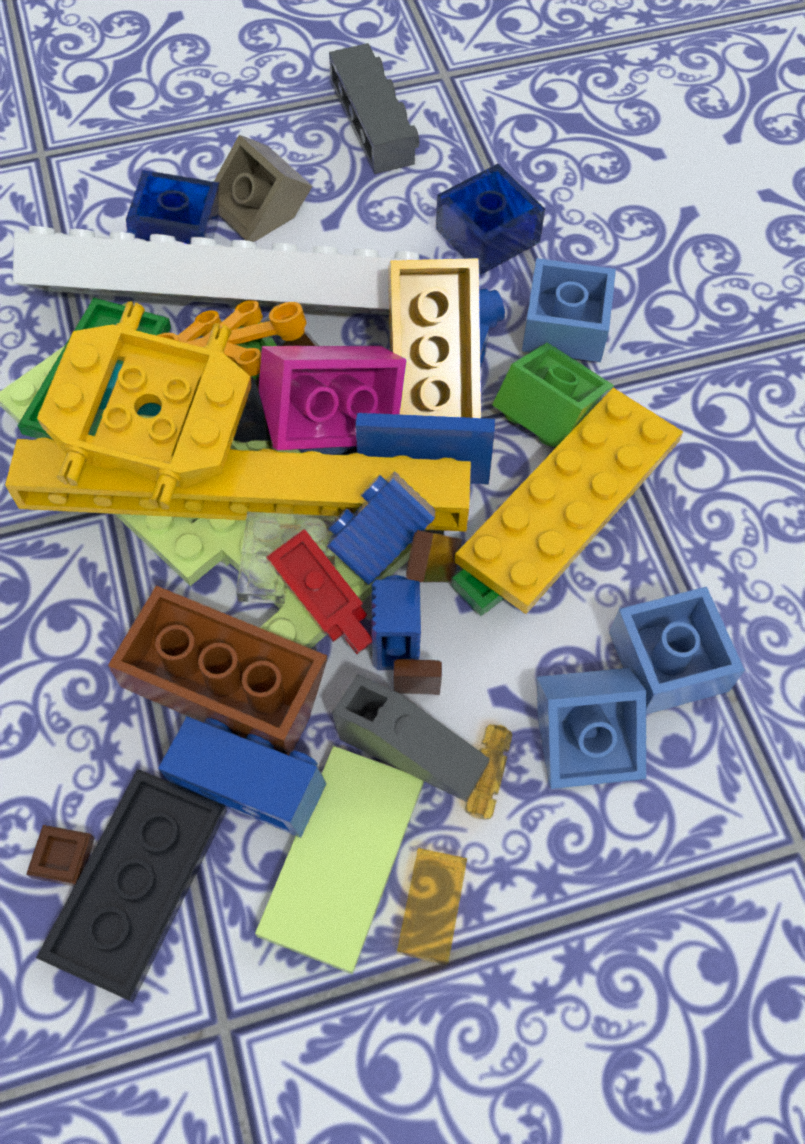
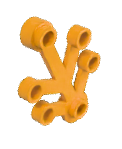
M248 300L237 305L235 311L223 321H221L217 311L208 310L199 314L195 321L179 335L162 333L157 336L204 347L209 340L212 326L216 323L220 324V328H222V325H226L232 332L228 338L224 354L248 375L254 376L260 373V350L257 348L247 349L236 344L276 334L285 341L296 340L304 334L307 322L302 306L299 303L285 302L277 305L270 311V321L260 323L263 315L258 302Z

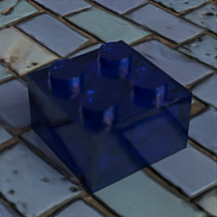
M497 163L437 194L435 229L464 259L478 258L479 274L482 275L540 243L546 209Z
M142 170L126 217L127 233L135 234V238L150 241V235L152 234L168 235L175 237V241L184 242L185 244H191V237L214 239L219 221V182Z

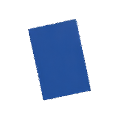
M357 413V453L370 457L393 458L395 456H408L413 459L438 460L441 458H452L457 461H470V484L489 485L495 419Z

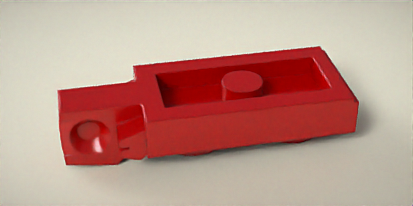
M305 529L266 557L267 562L323 634H327L333 642L342 636L356 655L372 644V637L360 623L361 620L367 617L366 612L361 607L362 601Z

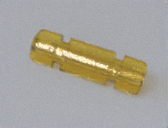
M489 724L485 728L481 744L486 746L485 749L481 748L479 751L490 758V762L476 785L474 792H472L465 804V812L471 815V817L489 820L493 817L497 800L492 799L493 794L498 795L507 760V756H504L503 752L509 751L513 736L512 732L505 726Z

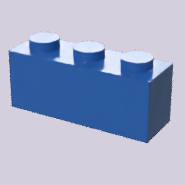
M187 716L158 767L159 771L170 783L300 838L327 784L317 767L318 763L308 755L298 751H291L289 755L273 750L274 746L264 738L254 734H248L246 739L232 734V730L227 725L212 718H206L203 723Z

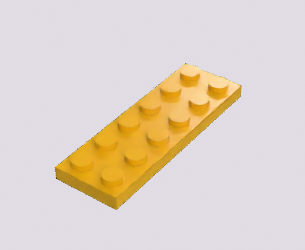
M613 387L455 553V563L527 614L680 442L683 431Z

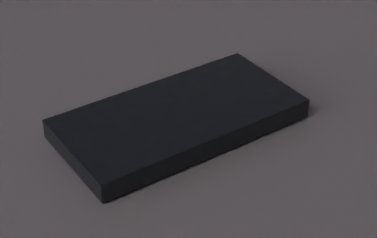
M137 769L36 958L133 1003L227 812L226 806Z

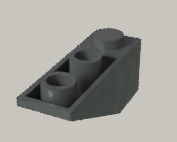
M357 674L332 712L341 741L465 802L470 798L490 762V758L400 693Z

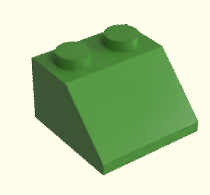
M547 342L511 364L492 406L503 412L509 421L521 424L536 434L537 438L545 445L556 448L615 385Z

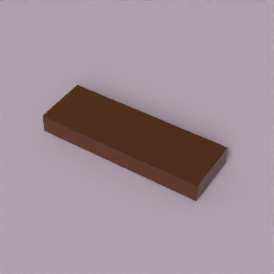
M417 530L414 533L408 561L407 579L423 583L452 582V577L455 576L457 568L455 553L461 548L462 539Z

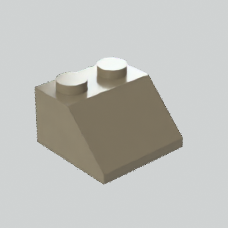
M239 135L206 194L204 201L246 241L255 242L294 219L313 186L268 145Z

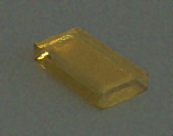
M421 848L417 849L397 954L448 965L467 858Z

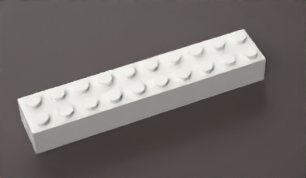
M29 226V233L14 232L13 283L50 292L239 305L244 301L254 300L258 302L259 306L276 307L285 302H297L302 306V309L389 315L388 265L390 260H420L419 253L396 251L394 258H384L378 255L377 250L363 248L354 249V255H342L337 252L338 248L331 246H313V253L297 250V245L288 243H272V250L256 247V242L245 240H232L231 247H224V245L216 244L214 239L191 237V244H185L184 242L175 241L173 236L159 234L150 235V241L135 238V234L110 232V239L103 236H96L94 231L84 229H69L68 236L67 234L55 233L53 228Z

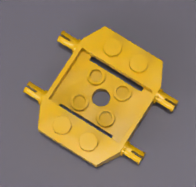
M129 301L125 305L120 322L116 325L112 324L72 332L37 419L41 427L66 453L61 470L57 475L59 481L65 484L69 482L70 485L76 486L84 463L106 469L126 468L149 480L156 481L157 483L149 502L157 508L161 504L162 509H169L175 487L185 489L222 473L252 386L251 377L224 354L228 338L232 332L226 325H222V328H220L219 323L214 324L207 345L199 347L136 331L145 309L142 305L136 302L133 305V302ZM117 360L124 361L107 406L103 411L95 436L88 435ZM147 403H156L162 407L159 414L152 418H143L137 412L141 406Z

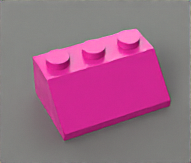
M262 346L259 394L273 448L276 450L357 446V413L400 415L406 359L382 346Z

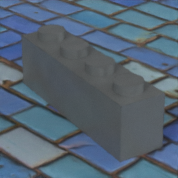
M369 43L329 52L331 84L374 174L414 165L415 148H418L420 144L418 131L415 125L410 126L407 120L405 105L403 102H398L394 84L384 74L381 58L379 56L375 57Z

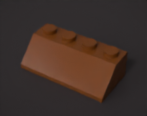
M156 585L108 664V667L119 686L123 689L203 723L206 718L218 720L227 725L232 730V734L246 739L248 734L257 735L269 741L274 746L273 750L289 755L291 751H294L310 719L328 658L327 655Z

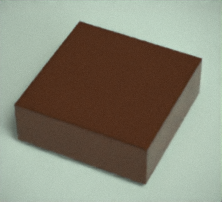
M394 660L395 692L400 694L440 695L442 680V662L440 660Z
M43 825L26 875L32 879L74 887L88 862L95 840L94 836L89 833Z

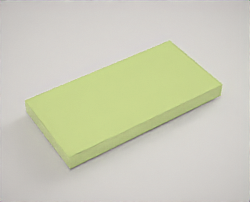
M333 746L322 772V776L327 783L302 837L295 836L255 935L258 938L353 975L424 781L402 770Z

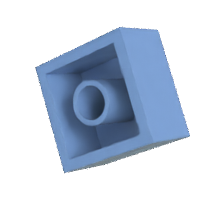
M536 258L522 351L532 352L548 342L571 358L601 362L610 328L616 269Z
M707 586L618 609L609 631L622 667L630 668L646 689V714L730 692L745 671Z

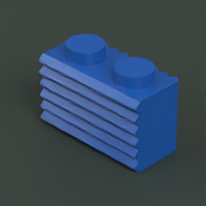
M395 471L386 480L381 475H378L360 495L366 501L354 513L349 509H345L328 528L333 535L330 537L327 547L368 585L412 543L414 533L417 530H425L435 519V509Z
M400 575L387 576L382 580H375L372 583L373 667L376 670H394V660H419L420 582Z

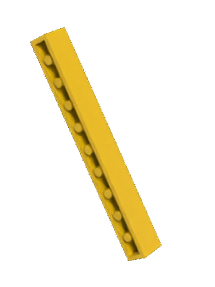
M37 438L35 440H16L5 483L7 490L19 509L331 525L345 509H349L354 513L366 501L360 495L378 475H381L386 480L395 471L435 509V519L425 530L467 532L471 462L457 461L452 458L430 460L413 459L408 456H395L393 458L370 457L360 453L329 455L316 451L289 453L278 452L272 449L249 451L233 450L230 448L221 474L185 489L175 487L169 509H162L161 504L157 508L149 502L157 482L126 468L106 469L84 463L76 486L70 485L69 482L65 484L59 481L57 475L65 460V451L52 439Z

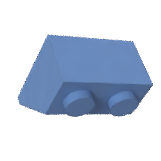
M630 668L536 677L538 724L548 782L551 789L646 779V689Z

